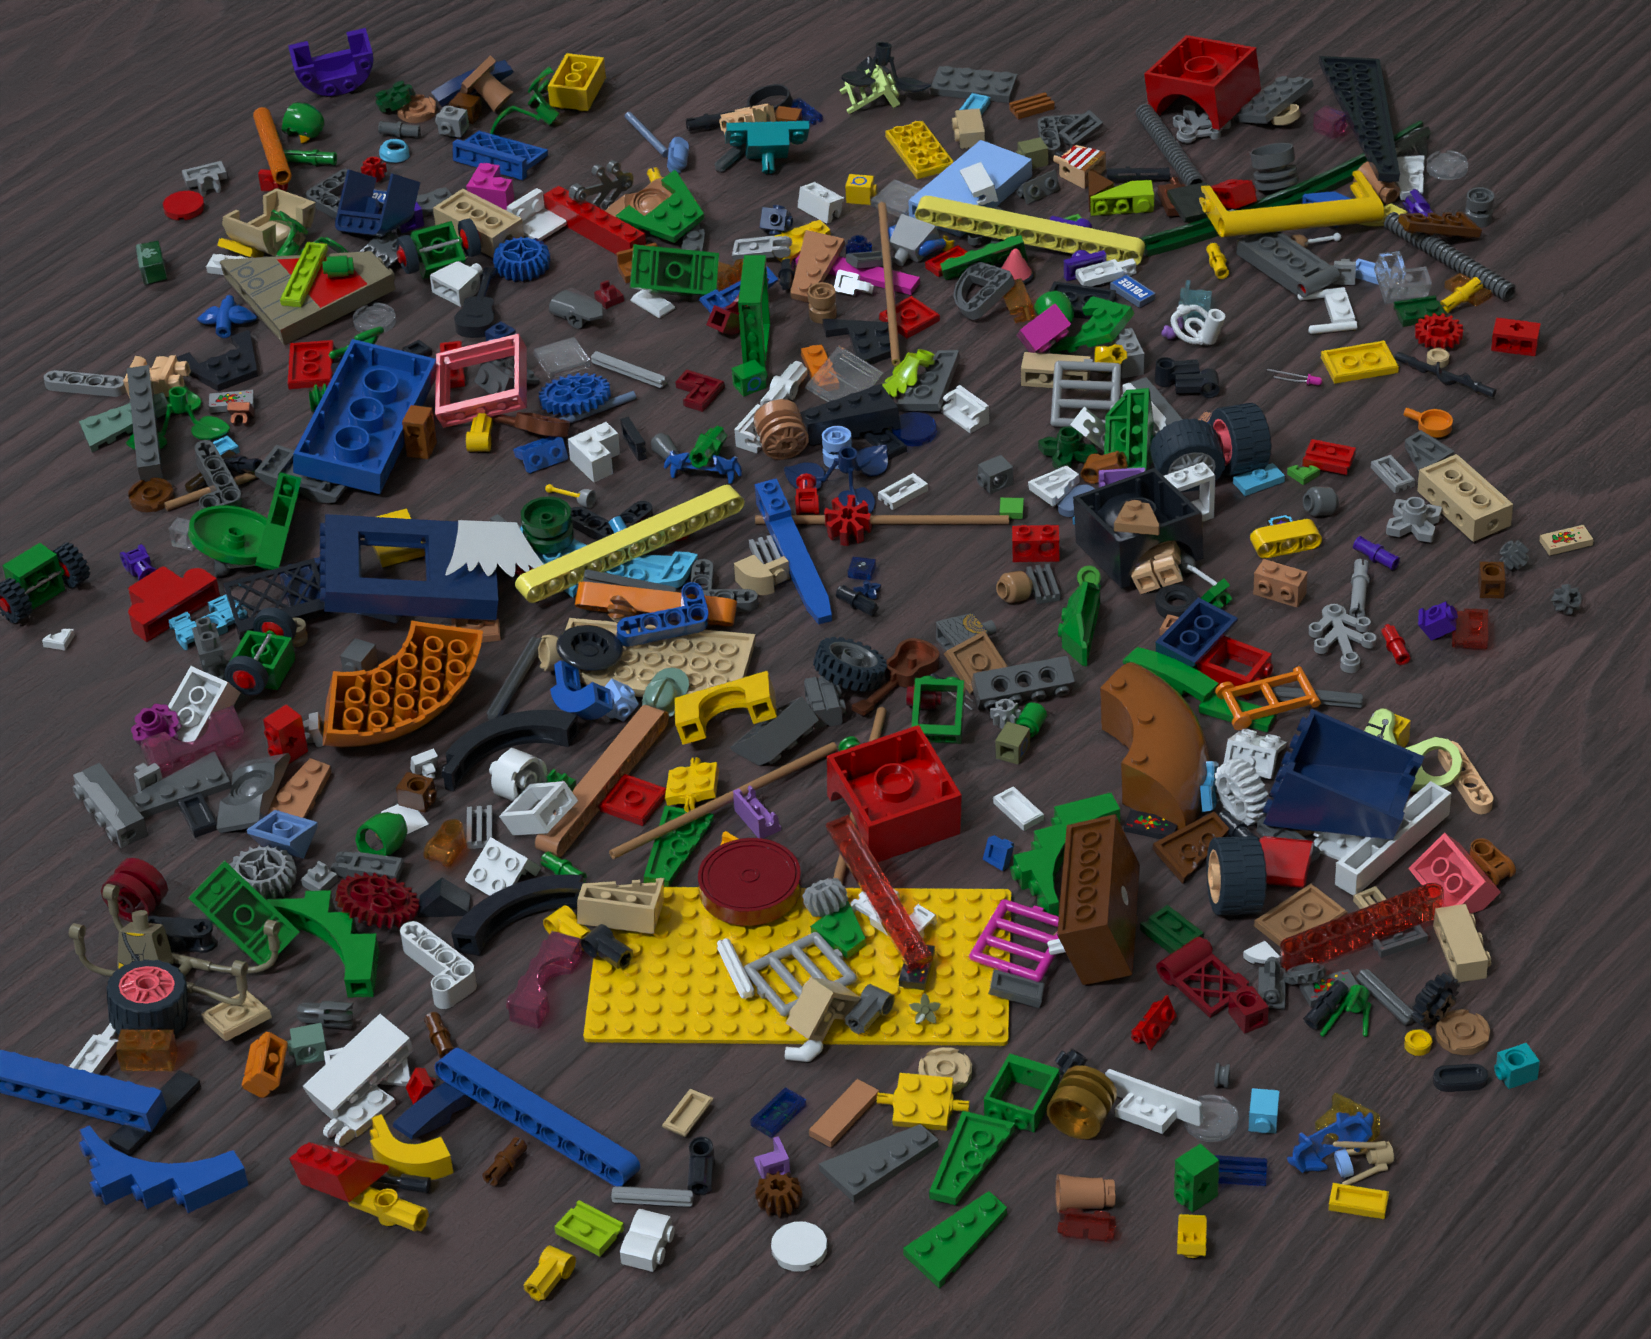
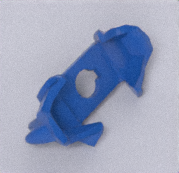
M672 450L664 463L665 469L671 464L670 474L672 478L676 477L678 470L684 471L687 468L718 471L722 475L727 474L729 484H732L735 471L738 476L742 475L741 465L736 456L731 460H727L713 455L715 467L701 466L696 468L691 464L689 459L690 453L677 454L675 450Z
M1338 1112L1336 1113L1337 1121L1313 1135L1307 1137L1301 1132L1298 1139L1299 1145L1294 1147L1293 1156L1287 1157L1288 1163L1302 1173L1326 1170L1328 1167L1321 1160L1342 1147H1334L1333 1144L1322 1145L1321 1142H1323L1324 1136L1334 1133L1338 1135L1339 1142H1367L1373 1135L1371 1130L1374 1123L1373 1113L1369 1112L1365 1117L1361 1112H1357L1355 1116ZM1354 1148V1151L1360 1152L1362 1148Z

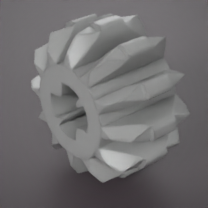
M827 878L826 880L812 883V886L806 888L805 893L802 895L805 907L813 917H823L828 914L831 915L833 912H838L839 908L844 907L848 900L845 886L842 885L838 878Z

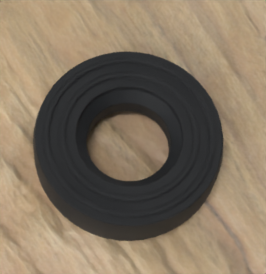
M1180 584L1168 585L1160 589L1156 595V610L1164 618H1166L1167 614L1180 617L1198 596L1188 586ZM1180 599L1186 603L1181 606L1170 605L1168 601Z

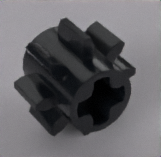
M1071 1048L1067 1053L1061 1050L1055 1062L1059 1065L1060 1075L1064 1076L1065 1072L1071 1067L1086 1066L1085 1063L1088 1059Z

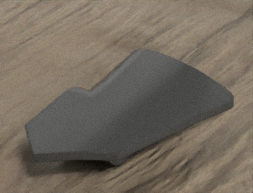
M574 288L558 293L549 304L550 314L566 319L572 327L577 329L581 328L588 321L603 318L602 304Z

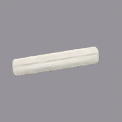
M728 938L719 940L717 942V949L742 999L753 997L754 988L731 941Z

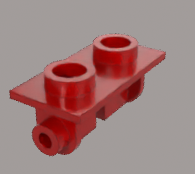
M1168 995L1162 1001L1153 1002L1151 1008L1143 1017L1145 1021H1140L1131 1031V1039L1136 1043L1140 1041L1145 1042L1148 1050L1154 1047L1177 1017Z

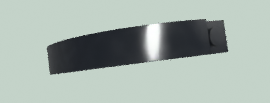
M528 710L503 715L476 726L461 736L445 753L447 764H445L442 770L445 789L454 792L465 775L478 762L508 747L529 743H548L569 748L579 733L578 715L557 710Z
M583 875L543 876L513 884L493 893L475 905L457 923L451 932L455 950L459 953L480 955L489 940L515 920L538 911L561 908L564 905L577 908V899L581 887L585 883Z

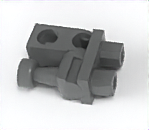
M209 617L196 619V627L192 628V633L202 671L226 681L223 672L226 668V662L216 624L211 623Z

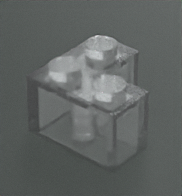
M1400 251L1379 253L1374 266V272L1385 304L1428 296L1432 282L1427 267L1406 269Z

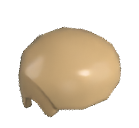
M544 635L541 637L543 639L538 647L539 659L541 661L540 668H543L544 672L554 671V664L560 660L564 661L556 650L558 637Z

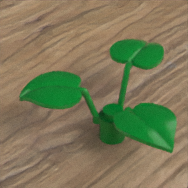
M551 66L546 68L528 89L529 94L532 90L535 93L527 105L530 106L537 99L540 105L535 111L538 114H533L516 106H509L496 118L490 134H494L496 125L513 111L531 116L537 121L542 119L549 126L553 123L560 113L548 104L542 94L548 92L550 80L546 79L539 87V83L546 75L554 72Z
M272 210L269 221L278 222L291 228L286 241L276 253V256L301 255L304 248L299 251L300 246L293 239L297 231L307 235V229L286 213ZM320 237L313 242L325 243L338 253H348L342 245L328 237Z
M185 385L184 387H173L169 390L167 413L161 432L158 431L160 449L167 444V439L163 436L166 434L171 413H189L193 424H195L191 428V433L194 437L201 440H212L230 431L229 425L217 417L204 416L199 421L196 420L193 411L201 406V399ZM133 433L129 440L126 441V444L135 450Z

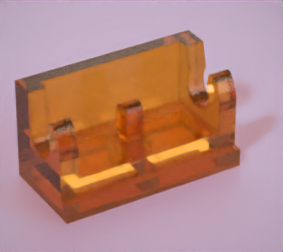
M1016 279L1015 285L1003 296L1010 315L1019 312L1023 313L1020 317L1014 318L1015 323L1033 320L1036 316L1030 297L1022 279Z

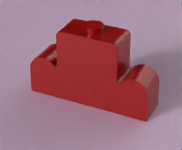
M160 567L128 588L132 604L128 610L132 631L146 642L152 640L170 628V619L185 612L191 615L207 605L208 602L218 598L220 592L217 578L201 568L190 569L184 574V578H181L168 568Z

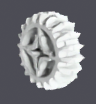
M1238 758L1231 759L1218 767L1214 783L1217 786L1216 792L1219 794V800L1223 803V808H1226L1238 821H1243L1247 826L1257 823L1264 816L1266 817V814L1262 811L1268 799V792L1265 790V784L1261 781V776H1258L1256 773V769L1252 768L1249 762Z

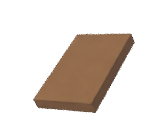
M1309 884L1257 918L1254 927L1292 955L1345 920L1348 911L1314 885Z

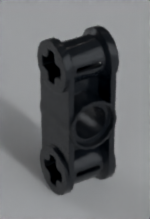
M148 916L149 923L162 924L165 927L172 951L207 953L216 947V939L212 935L213 924L208 919Z

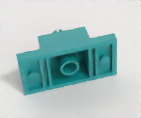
M809 121L726 123L725 144L740 146L742 143H746V159H762V173L767 174L769 165V174L775 173L774 158H787L789 142L794 145L807 142Z

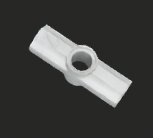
M795 361L788 366L781 376H774L770 384V390L760 401L761 406L773 400H793L796 397L798 386L808 375L807 368L804 367L802 362Z

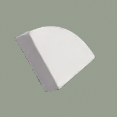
M61 629L62 632L52 636L51 634L47 635L42 640L43 647L66 650L75 636L74 630Z
M1266 941L1243 952V958L1253 964L1255 962L1265 963L1269 957H1276L1280 962V956Z

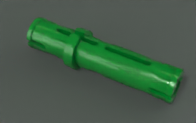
M317 149L313 151L283 150L287 162L311 163L313 166H319V164L336 165L338 160L336 152H320Z

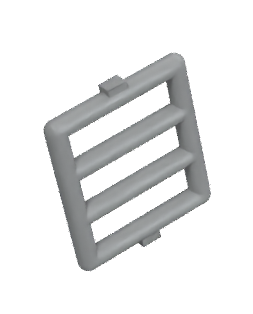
M1084 359V362L1056 361L1054 365L1051 425L1054 427H1072L1070 424L1074 418H1060V408L1083 409L1085 407L1087 409L1111 410L1120 399L1121 365L1119 363L1093 362V359ZM1063 370L1112 372V382L1062 380ZM1062 389L1111 391V400L1061 399Z
M813 932L744 967L747 976L756 985L759 996L762 999L767 998L781 1016L789 1015L791 1008L797 1003L803 987L780 960L793 955L811 977L828 980L802 950L812 944H815L842 974L843 977L835 980L836 982L847 987L857 981L856 974L843 961V954L838 949L833 950L818 932ZM770 965L798 999L785 1004L757 971Z

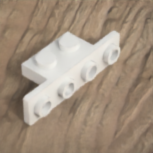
M1108 1069L1105 1073L1113 1082L1117 1090V1096L1123 1098L1115 1107L1116 1117L1161 1134L1165 1132L1176 1118L1196 1126H1200L1203 1123L1201 1102Z

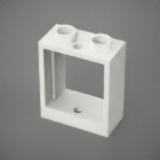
M1204 462L1164 476L1180 492L1200 485L1199 499L1192 501V503L1202 512V522L1214 518L1215 474Z
M565 781L530 784L499 817L512 835L548 833L578 800Z

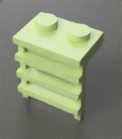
M876 64L877 68L874 69L871 78L876 80L875 84L871 86L874 94L868 97L865 87H859L863 98L862 101L857 103L853 88L856 86L845 82V87L840 89L841 94L848 92L853 105L846 109L848 114L883 94L893 108L900 104L897 97L900 93L895 87L896 82L891 74H886L882 66Z

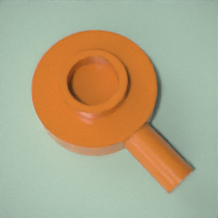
M1410 408L1404 410L1403 416L1418 421L1419 431L1422 430L1431 437H1443L1452 431L1453 418L1446 411L1431 409L1420 413Z

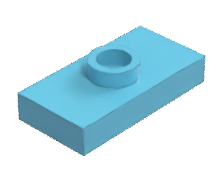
M1273 463L1267 465L1265 469H1256L1252 472L1233 477V484L1244 496L1285 482V475Z

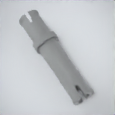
M1357 559L1354 562V574L1351 578L1352 597L1349 614L1355 617L1356 612L1357 618L1364 617L1366 589L1370 581L1368 576L1369 562L1367 560H1364V565H1362V559Z

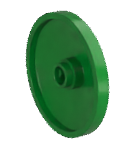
M211 506L199 510L191 517L188 537L200 552L215 560L235 565H255L267 518L257 512L241 507Z

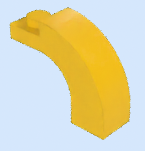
M382 1114L371 1118L373 1129L370 1130L372 1139L370 1143L373 1158L375 1161L388 1165L390 1170L386 1173L401 1177L402 1174L431 1177V1180L453 1174L451 1155L442 1137L421 1144L402 1143L392 1136Z

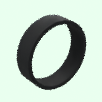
M772 84L754 91L747 100V106L753 107L767 97L775 95L786 96L781 103L773 107L775 113L778 106L791 108L793 100L788 87L781 84Z

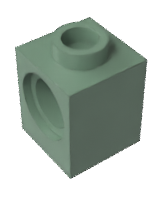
M321 1023L290 1029L292 1040H287L289 1056L295 1055L297 1066L325 1060L324 1051L327 1050Z

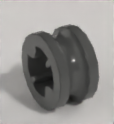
M1216 1063L1214 1087L1222 1084L1224 1088H1228L1230 1064L1221 1066L1220 1063Z

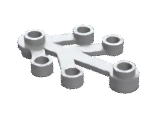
M1186 105L1183 107V115L1173 117V126L1179 128L1176 136L1177 139L1182 143L1189 144L1198 137L1209 136L1211 139H1219L1221 137V129H1229L1231 127V120L1220 130L1212 129L1210 118L1206 112L1198 118L1195 113V107L1193 105ZM1185 117L1189 118L1191 126L1185 124Z
M1327 605L1322 610L1323 618L1319 622H1313L1309 625V635L1313 638H1318L1314 641V651L1324 654L1328 652L1329 646L1338 639L1343 654L1340 668L1346 673H1355L1360 669V657L1356 652L1352 651L1349 639L1362 644L1365 648H1373L1376 645V635L1368 632L1371 620L1368 617L1355 618L1346 614L1345 608L1341 605ZM1343 623L1356 627L1359 632L1345 627ZM1329 625H1333L1334 628L1324 638H1319L1323 635V630Z

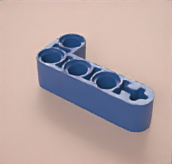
M695 582L685 584L681 592V607L621 619L617 624L616 636L621 641L622 646L630 647L704 631L708 625V608L702 587ZM689 594L696 595L697 598L689 599L686 596ZM701 616L703 619L696 621L692 617ZM671 620H676L679 622V624L671 625L668 622ZM647 625H653L656 627V629L648 630L645 627Z

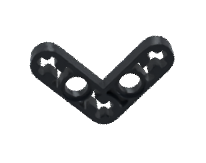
M638 501L618 516H621L624 523L632 522V524L626 525L628 528L653 517V507L648 501ZM577 506L571 508L574 529L597 541L614 534L609 525V520L584 507ZM592 525H600L596 528H590Z

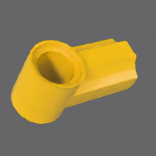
M1114 344L1109 347H1095L1094 362L1121 364L1123 360L1127 359V351L1124 350L1122 345Z
M478 413L473 418L471 430L466 434L467 452H490L493 423L492 418L488 417L486 413Z
M564 905L543 920V925L551 937L558 938L560 936L575 949L584 951L580 940L590 933L591 930L583 924H577V917L571 908Z
M551 1245L547 1246L540 1256L538 1267L524 1283V1290L531 1298L537 1301L545 1300L561 1278L567 1279L572 1274L576 1264V1257Z

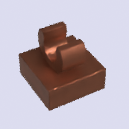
M228 402L227 411L231 415L233 426L237 425L239 418H243L244 426H248L249 418H254L255 413L251 403Z

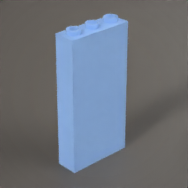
M980 140L909 199V216L916 219L915 212L920 198L923 196H934L988 208L997 207L1017 190L1021 184H1024L1032 177V159ZM981 162L994 184L998 201L978 205L976 201L983 199L985 195L973 198L970 189L960 174V170ZM936 226L937 229L943 230L960 238L966 233L964 231Z

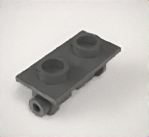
M1056 170L1021 184L1017 190V195L1020 198H1025L1026 204H1029L1060 190Z
M1269 957L1265 961L1264 967H1259L1258 994L1269 1008L1285 1009V981L1283 977L1285 968H1280V962L1276 957Z

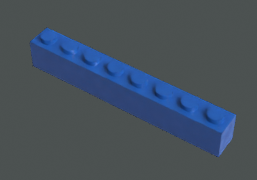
M0 1050V1093L122 1125H130L149 1132L153 1131L167 1109L162 1091L156 1088L137 1085L130 1081L125 1082L106 1075L90 1073L86 1070L74 1069L63 1064L43 1061L39 1058L23 1056L16 1052Z

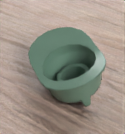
M673 667L659 671L645 689L642 706L646 704L667 711L669 718L675 714V698L686 695L689 688V679L685 672Z

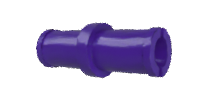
M1362 536L1357 537L1353 544V549L1367 555L1372 562L1377 561L1392 571L1399 565L1400 557L1386 551L1384 546L1380 544L1375 545Z

